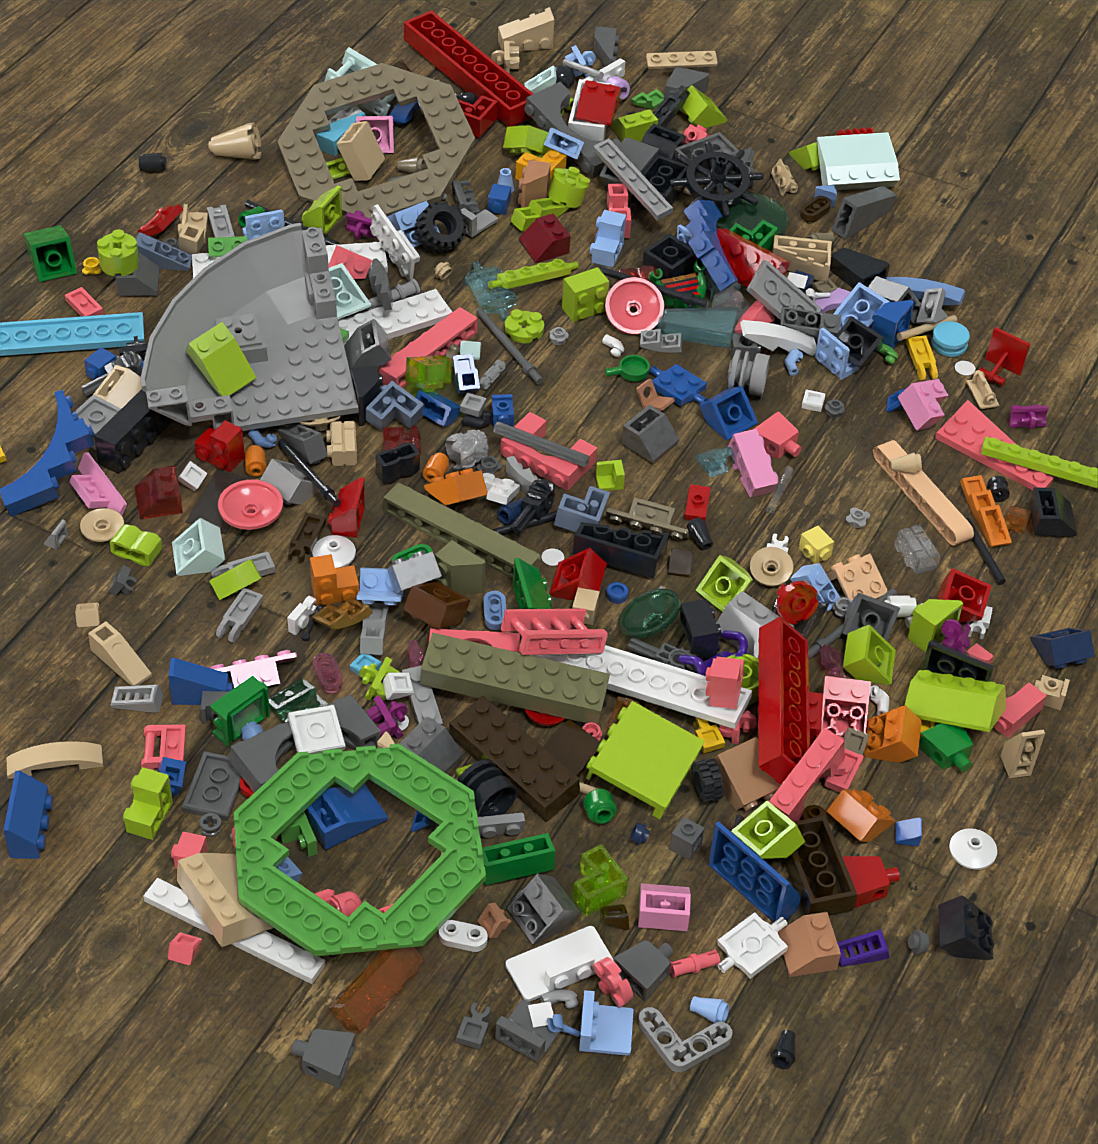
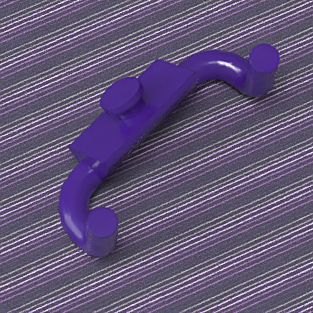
M724 630L722 632L723 639L737 640L739 642L737 653L722 651L704 662L699 657L682 654L679 656V662L695 665L698 674L706 676L707 667H711L713 658H727L731 655L739 657L747 654L748 640L741 632Z

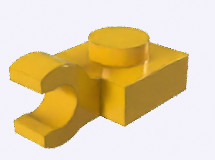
M695 717L697 721L694 722L696 729L694 735L705 741L701 749L703 754L724 748L725 741L717 725L710 726L707 720Z

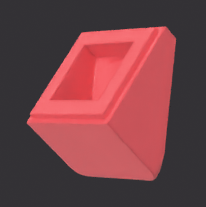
M181 932L178 933L170 942L168 959L191 965L200 948L202 939Z

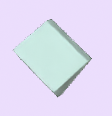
M461 341L460 355L473 354V359L479 360L481 342Z

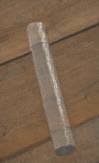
M787 466L767 506V513H774L792 475V467Z

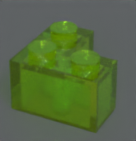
M443 355L406 357V382L413 384V387L423 388L425 392H434L435 389L443 388V383H451L452 359Z
M602 844L581 854L580 871L584 877L574 882L573 900L585 916L626 896L628 877Z

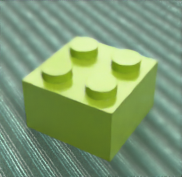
M598 267L564 278L562 309L573 322L605 311L606 297L609 292V280Z

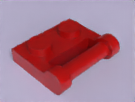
M180 204L159 208L156 211V215L145 226H141L137 233L140 232L152 236L162 232L184 209Z

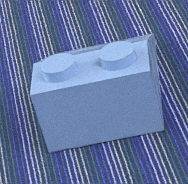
M859 282L833 314L841 315L840 329L851 316L871 328L874 323L872 316L875 310L880 309L884 303H889V301Z

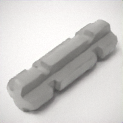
M496 360L483 377L479 379L481 389L486 390L505 369L504 361Z

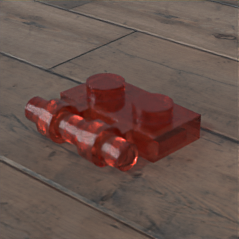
M411 426L409 433H404V427H383L384 450L395 449L403 443L413 442L421 454V446L419 445L421 434L417 426Z

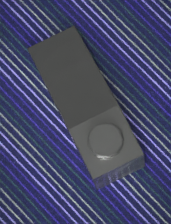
M290 423L276 429L279 436L305 462L317 464L321 462L322 458L328 456L321 433L299 423Z

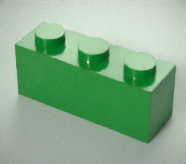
M548 833L482 848L486 871L485 885L555 870V849Z

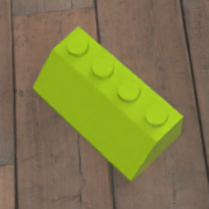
M919 670L910 681L905 705L922 720L990 732L1006 710L1005 685L996 684L992 681L985 682L974 680L973 678L956 677L951 674L933 673L929 670Z

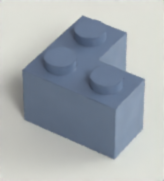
M391 381L366 407V421L382 432L395 418L411 430L423 417L424 403Z
M590 486L585 500L564 494L558 507L554 525L577 532L581 522L600 525L610 492Z

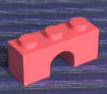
M608 184V211L626 215L624 238H630L631 213L630 208H628L627 187L624 184Z

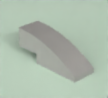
M384 602L366 604L371 608L373 614L363 619L360 654L383 655L389 605H385Z

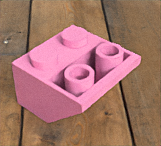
M641 883L638 927L687 931L691 897L689 887Z

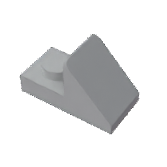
M943 288L925 289L916 321L917 324L936 323L948 317L941 309L946 294Z

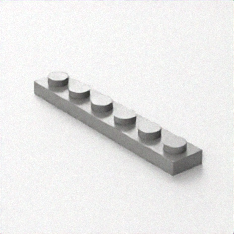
M609 138L594 145V152L657 221L673 213V207Z

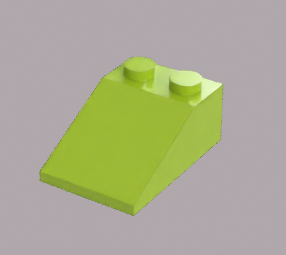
M220 322L188 344L187 354L219 396H231L257 378L235 337L223 322Z

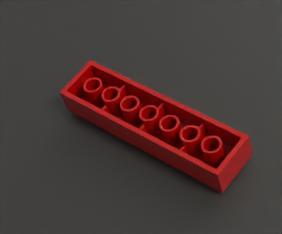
M778 617L759 627L758 765L762 771L769 774L777 783L782 785L810 748L808 640L782 617Z

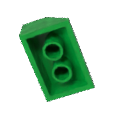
M514 558L513 589L519 609H551V596L546 594L547 583L545 577H541L540 570L520 558Z

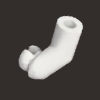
M607 334L604 336L602 343L613 348L611 350L613 356L620 357L621 353L624 352L621 341Z
M871 686L869 698L878 706L877 715L888 712L889 696L878 686Z

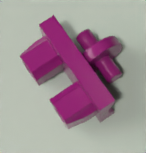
M358 210L353 214L349 212L346 214V230L354 232L356 239H361L362 235L378 239L376 236H373L370 229L372 217H364V213Z
M1012 405L1009 426L1028 427V429L1046 426L1047 405Z
M954 619L946 620L942 625V633L945 636L942 643L966 652L965 648L970 646L971 643L968 637L971 630L969 623L961 627V624Z
M380 695L375 697L376 705L366 712L374 723L385 718L386 721L377 726L381 730L380 736L382 737L385 732H388L390 736L395 734L398 739L404 736L395 720H399V722L405 721L404 716L408 711L406 705L392 701L390 703L391 708L388 709Z

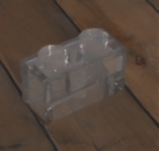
M916 525L910 529L899 530L895 540V548L903 554L906 566L911 567L915 574L936 569L940 554L920 525Z

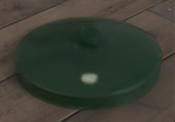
M747 192L758 199V204L752 205L742 199L738 203L729 206V218H725L721 207H717L723 217L717 221L716 229L730 230L737 223L752 231L762 220H765L778 228L779 236H783L787 230L788 214L785 208L775 199L763 194Z

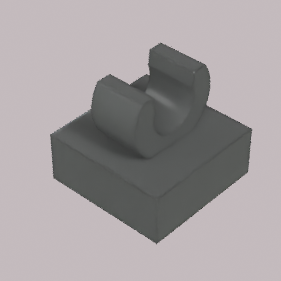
M123 565L113 577L108 592L116 596L120 590L127 595L133 591V588L130 586H133L137 580L132 576H128L131 570L129 567Z

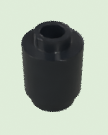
M148 153L139 156L140 171H145V173L160 172L164 170V167H167L166 156H162V153Z

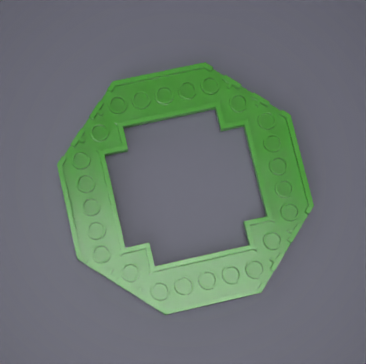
M390 744L388 748H376L375 746L356 747V750L353 751L330 749L322 750L323 753L308 754V751L298 752L234 811L239 903L314 956L424 946L486 881L474 791L401 744ZM370 779L439 824L428 836V843L442 851L443 854L385 913L364 901L347 917L277 869L289 856V849L274 839L334 782L354 794Z

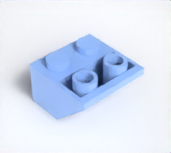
M427 201L387 216L396 231L401 230L413 247L423 244L417 241L419 236H415L417 229L414 228V225L420 213L429 206ZM433 220L434 228L439 232L436 222Z

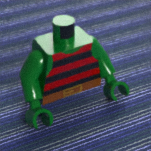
M697 261L694 264V270L698 273V276L693 273L660 281L663 275L661 269L658 268L656 270L657 277L653 271L649 273V280L655 284L683 293L689 292L701 299H704L706 294V275L703 274L706 267L703 262V268L698 267ZM661 294L664 305L669 307L674 313L686 311L687 315L693 316L697 313L698 308H700V306L688 305L683 303L682 300Z

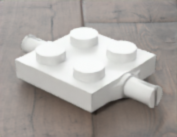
M756 913L746 918L718 939L717 945L727 954V958L717 964L719 970L725 973V971L735 965L751 979L787 951L788 946L780 939L777 933L787 926L786 920L780 917L770 925L763 921Z

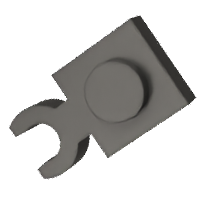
M474 1002L471 1006V1018L464 1016L456 1036V1043L481 1049L488 1031L489 1023L485 1021L490 1017V1007L487 1006L485 1012L478 1013L476 1012L477 1003Z

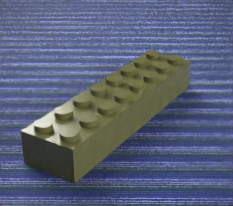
M432 632L421 668L420 684L476 698L484 695L489 701L583 723L592 722L599 724L610 674L536 656L522 655L519 652Z

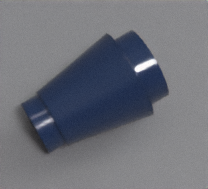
M522 499L500 507L498 518L502 523H514L522 512Z

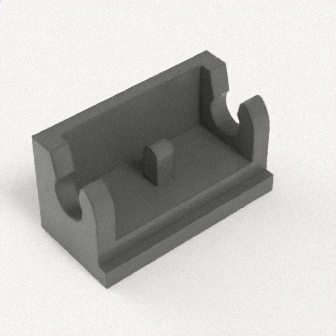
M453 180L452 196L457 210L465 208L475 215L480 213L473 190L471 188L462 189L464 186L471 185L470 181Z

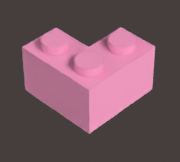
M935 379L912 383L898 396V399L916 431L931 428L944 416L939 404L948 394L940 380Z

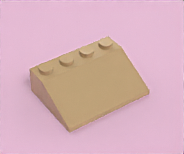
M198 853L178 860L177 882L221 947L274 928L239 903L236 854Z

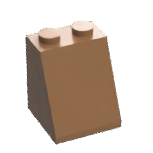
M757 737L713 758L717 762L719 773L722 775L723 794L736 811L743 807L747 811L757 806V801L762 798L765 802L770 800L781 786L769 774L762 771L758 765L759 740Z

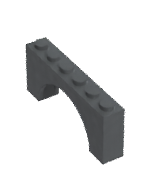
M558 82L527 97L524 109L526 114L546 132H549L550 128H554L583 141L584 144L578 159L572 157L571 159L591 179L599 176L605 163L594 152V145L602 141L590 140L578 135L566 125L561 116V111L569 106L571 92L561 82ZM617 138L611 140L617 147L621 144Z
M351 694L325 705H334L346 745L356 750V747H377L381 730ZM289 721L278 724L272 729L260 732L249 739L239 741L231 746L230 762L254 793L278 772L276 764L280 757L287 750L296 746Z

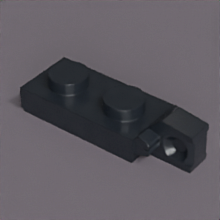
M683 85L675 93H669L653 112L658 119L659 126L665 128L686 102L690 92Z

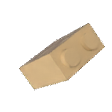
M368 121L352 123L336 143L354 181L370 180L385 160Z

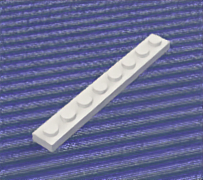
M157 878L144 894L145 902L213 935L183 890ZM267 931L232 943V945L310 984L314 983L325 967L324 959L314 956L310 952Z

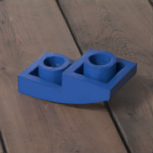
M418 101L400 106L398 103L390 116H393L395 124L404 125L413 119V111L420 108Z

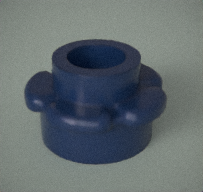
M636 823L633 828L630 841L635 842L636 845H640L641 842L645 843L649 836L650 830L646 829V823L643 825Z

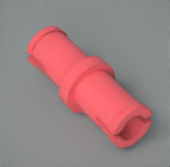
M714 949L698 955L695 953L689 954L688 958L674 962L671 961L670 975L672 974V977L675 978L690 972L696 974L701 969L717 966L720 963L719 954Z

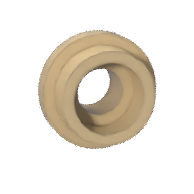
M448 262L439 263L435 268L434 276L437 279H446L452 272L450 264Z

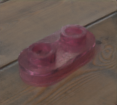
M328 653L316 655L313 659V670L320 687L327 693L338 692L343 686V677L335 658Z

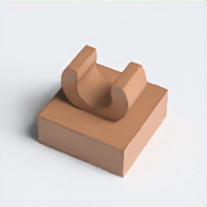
M489 903L477 920L481 927L487 931L490 939L497 938L501 931L507 929L511 923V920L505 917L504 910L500 909L496 903Z

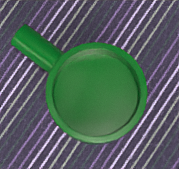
M628 355L620 361L619 367L605 369V376L621 375L629 381H641L648 376L650 365L647 359L642 356Z

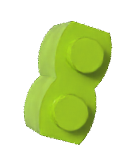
M123 524L110 541L111 552L120 558L131 559L142 566H150L162 550V540L155 533L142 532L136 526Z

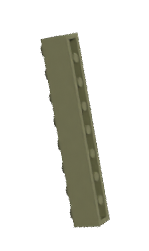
M398 482L383 497L385 513L445 544L453 540L486 561L485 565L512 579L514 575V558H520L540 569V555L535 551L502 536L500 533L465 517L461 513L453 511L408 486Z

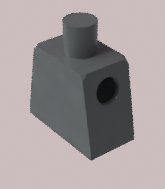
M645 940L614 957L613 961L621 969V972L618 974L622 980L627 979L631 989L646 1002L669 976L671 967L669 958L674 955V951L668 943H663L656 948L649 941Z
M315 1029L311 1034L309 1042L298 1039L294 1040L291 1054L302 1057V1070L305 1074L340 1089L356 1047L355 1033Z

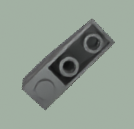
M596 26L594 53L603 66L606 67L616 61L619 36L616 35L617 28Z
M782 307L780 325L798 330L818 340L821 328H825L833 336L839 332L841 315Z

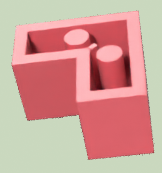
M725 657L713 658L711 667H707L706 681H710V683L707 682L706 686L709 706L737 709L744 676V660Z

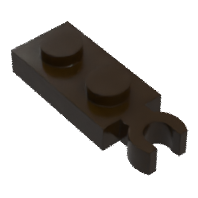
M305 513L290 542L289 560H292L293 556L299 555V562H304L305 552H312L326 524V517Z

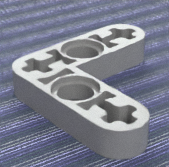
M647 1007L639 1014L638 1026L667 1066L675 1072H684L726 1048L732 1039L731 1027L727 1023L717 1022L682 1042L657 1009ZM647 1017L650 1020L655 1019L654 1025L650 1021L645 1022V1019ZM716 1032L719 1034L725 1033V1038L721 1036L716 1037ZM660 1035H667L671 1038V1042L669 1044H661L657 1038ZM701 1042L706 1045L707 1049L703 1052H698L693 1048V1045ZM675 1056H677L678 1058H682L684 1056L683 1062H681L680 1060L674 1061Z

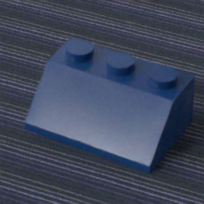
M15 771L3 831L10 858L39 859L41 849L44 850L46 846L44 831L49 829L50 817L48 810L53 808V795H49L47 785L22 771Z

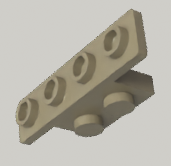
M634 497L629 513L610 508L606 509L607 517L614 523H629L633 528H647L652 533L661 535L662 532L670 533V537L676 540L689 538V531L687 529L671 525L675 508Z

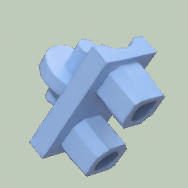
M576 45L571 47L573 53L565 56L566 59L584 66H591L596 60L594 52L585 51L581 55ZM572 69L575 78L582 74H584L586 78L591 76Z

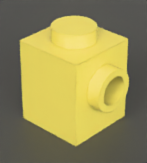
M816 526L801 534L799 549L806 558H809L816 564L830 558L834 541L819 526Z

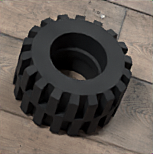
M437 201L435 204L431 203L416 219L417 222L414 228L417 229L415 236H419L417 241L424 244L422 246L424 249L429 248V252L433 253L436 251V254L449 252L462 241L463 236L466 234L464 229L467 227V223L463 222L465 217L464 215L461 216L460 213L462 211L460 209L456 210L454 204L448 205L446 201L443 203L441 201ZM433 220L441 221L446 226L448 235L437 232L434 228Z

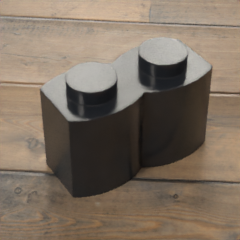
M413 442L403 443L395 449L384 450L375 456L376 475L382 483L396 481L401 476H409L420 470V451Z

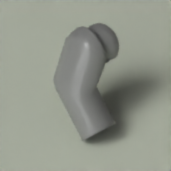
M555 989L540 995L541 1003L550 1002L552 1005L564 1001L566 1008L569 1009L579 1004L576 998L578 995L571 990Z

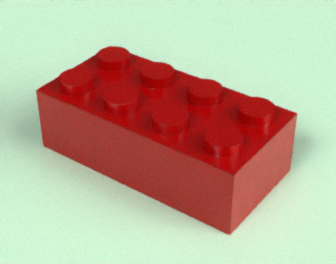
M717 229L720 245L731 269L738 279V283L748 287L760 263L764 260L771 263L785 276L790 265L788 260L728 229Z

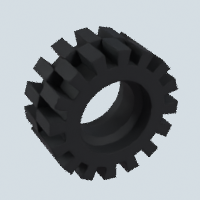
M713 758L693 762L691 766L692 782L695 785L694 789L697 791V797L700 798V801L707 803L722 799L724 788L722 787V775L719 773L717 762Z

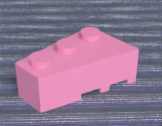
M757 429L734 434L725 454L727 457L731 456L735 463L732 466L734 470L740 471L742 475L740 481L749 497L752 498L774 492L778 484V475L776 472H773L770 455L766 454L764 449L763 437L759 436Z

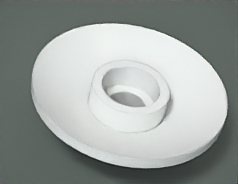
M331 535L323 537L316 542L312 555L317 557L332 554L335 568L349 565L354 560L356 549L354 544L346 537Z
M963 829L955 833L951 838L949 845L950 853L954 860L963 867L974 870L989 867L996 859L997 846L994 840L981 830Z

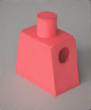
M780 412L775 413L754 428L757 429L759 436L763 437L766 454L768 453L776 459L782 457L787 452L793 457L800 454L802 447L797 444L799 432Z

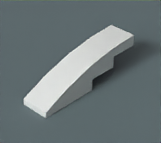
M742 320L740 322L744 337L772 351L779 346L789 352L794 349H800L811 356L816 353L817 346L814 337L798 330L759 321Z

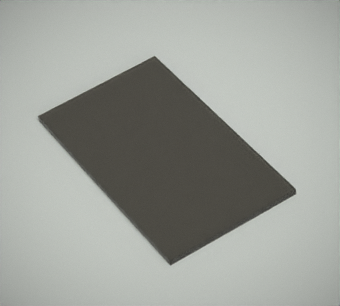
M218 469L185 523L192 525L199 518H202L219 527L220 532L226 535L231 525L226 523L219 514L218 500L220 495L227 487L236 482L255 479Z

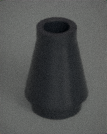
M701 518L691 520L686 526L689 535L699 544L702 550L711 548L713 542L706 521Z
M783 1030L770 1053L772 1063L777 1068L788 1069L796 1060V1035L793 1031Z

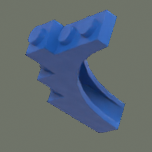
M697 200L683 210L690 220L686 227L693 237L688 243L697 258L702 260L719 290L724 291L737 282L738 279L725 257L717 235L716 223L723 216L714 201Z
M62 389L54 392L58 405V420L55 434L48 449L27 473L0 489L2 500L11 517L59 498L57 489L60 486L57 479L76 472L77 469L74 463L78 461L75 453L94 445L92 437L95 434L91 425H86L83 418L79 419L76 411L72 412L71 408L74 407L70 395L66 397Z

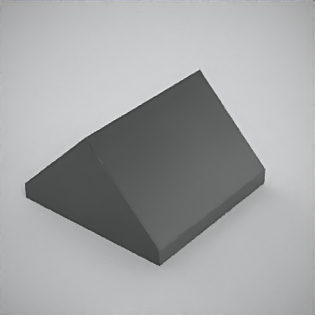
M859 592L847 607L842 633L848 635V633L871 625L887 641L900 607Z

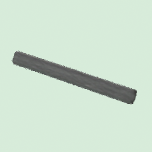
M497 422L494 426V433L582 467H586L589 463V456L502 422Z

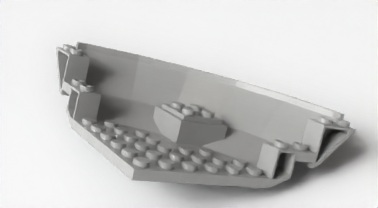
M301 223L290 224L245 241L203 268L169 304L149 338L140 378L142 390L147 395L149 409L188 426H192L194 422L212 420L214 429H217L226 420L241 427L243 431L359 413L337 318L336 299L329 273L328 253L322 228L310 227L302 231ZM220 322H223L235 337L257 377L231 396H219L186 352L191 341Z

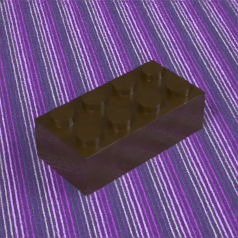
M826 816L795 821L794 823L797 824L805 843L787 858H784L794 887L801 896L800 902L805 915L823 912L833 915L853 911L857 892Z

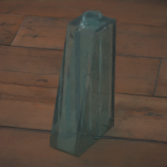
M738 308L665 309L663 317L659 316L657 328H661L662 335L681 333L682 340L730 348Z

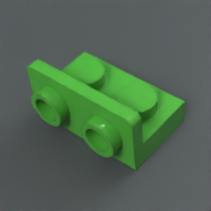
M247 236L208 238L209 257H222L241 243L247 241Z

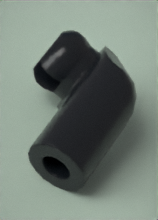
M484 410L482 416L478 418L465 415L463 425L480 429L491 424L493 414L490 411Z

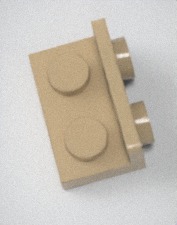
M184 204V210L179 216L180 223L182 224H178V235H180L187 222L204 228V243H206L208 213L189 212L188 204Z

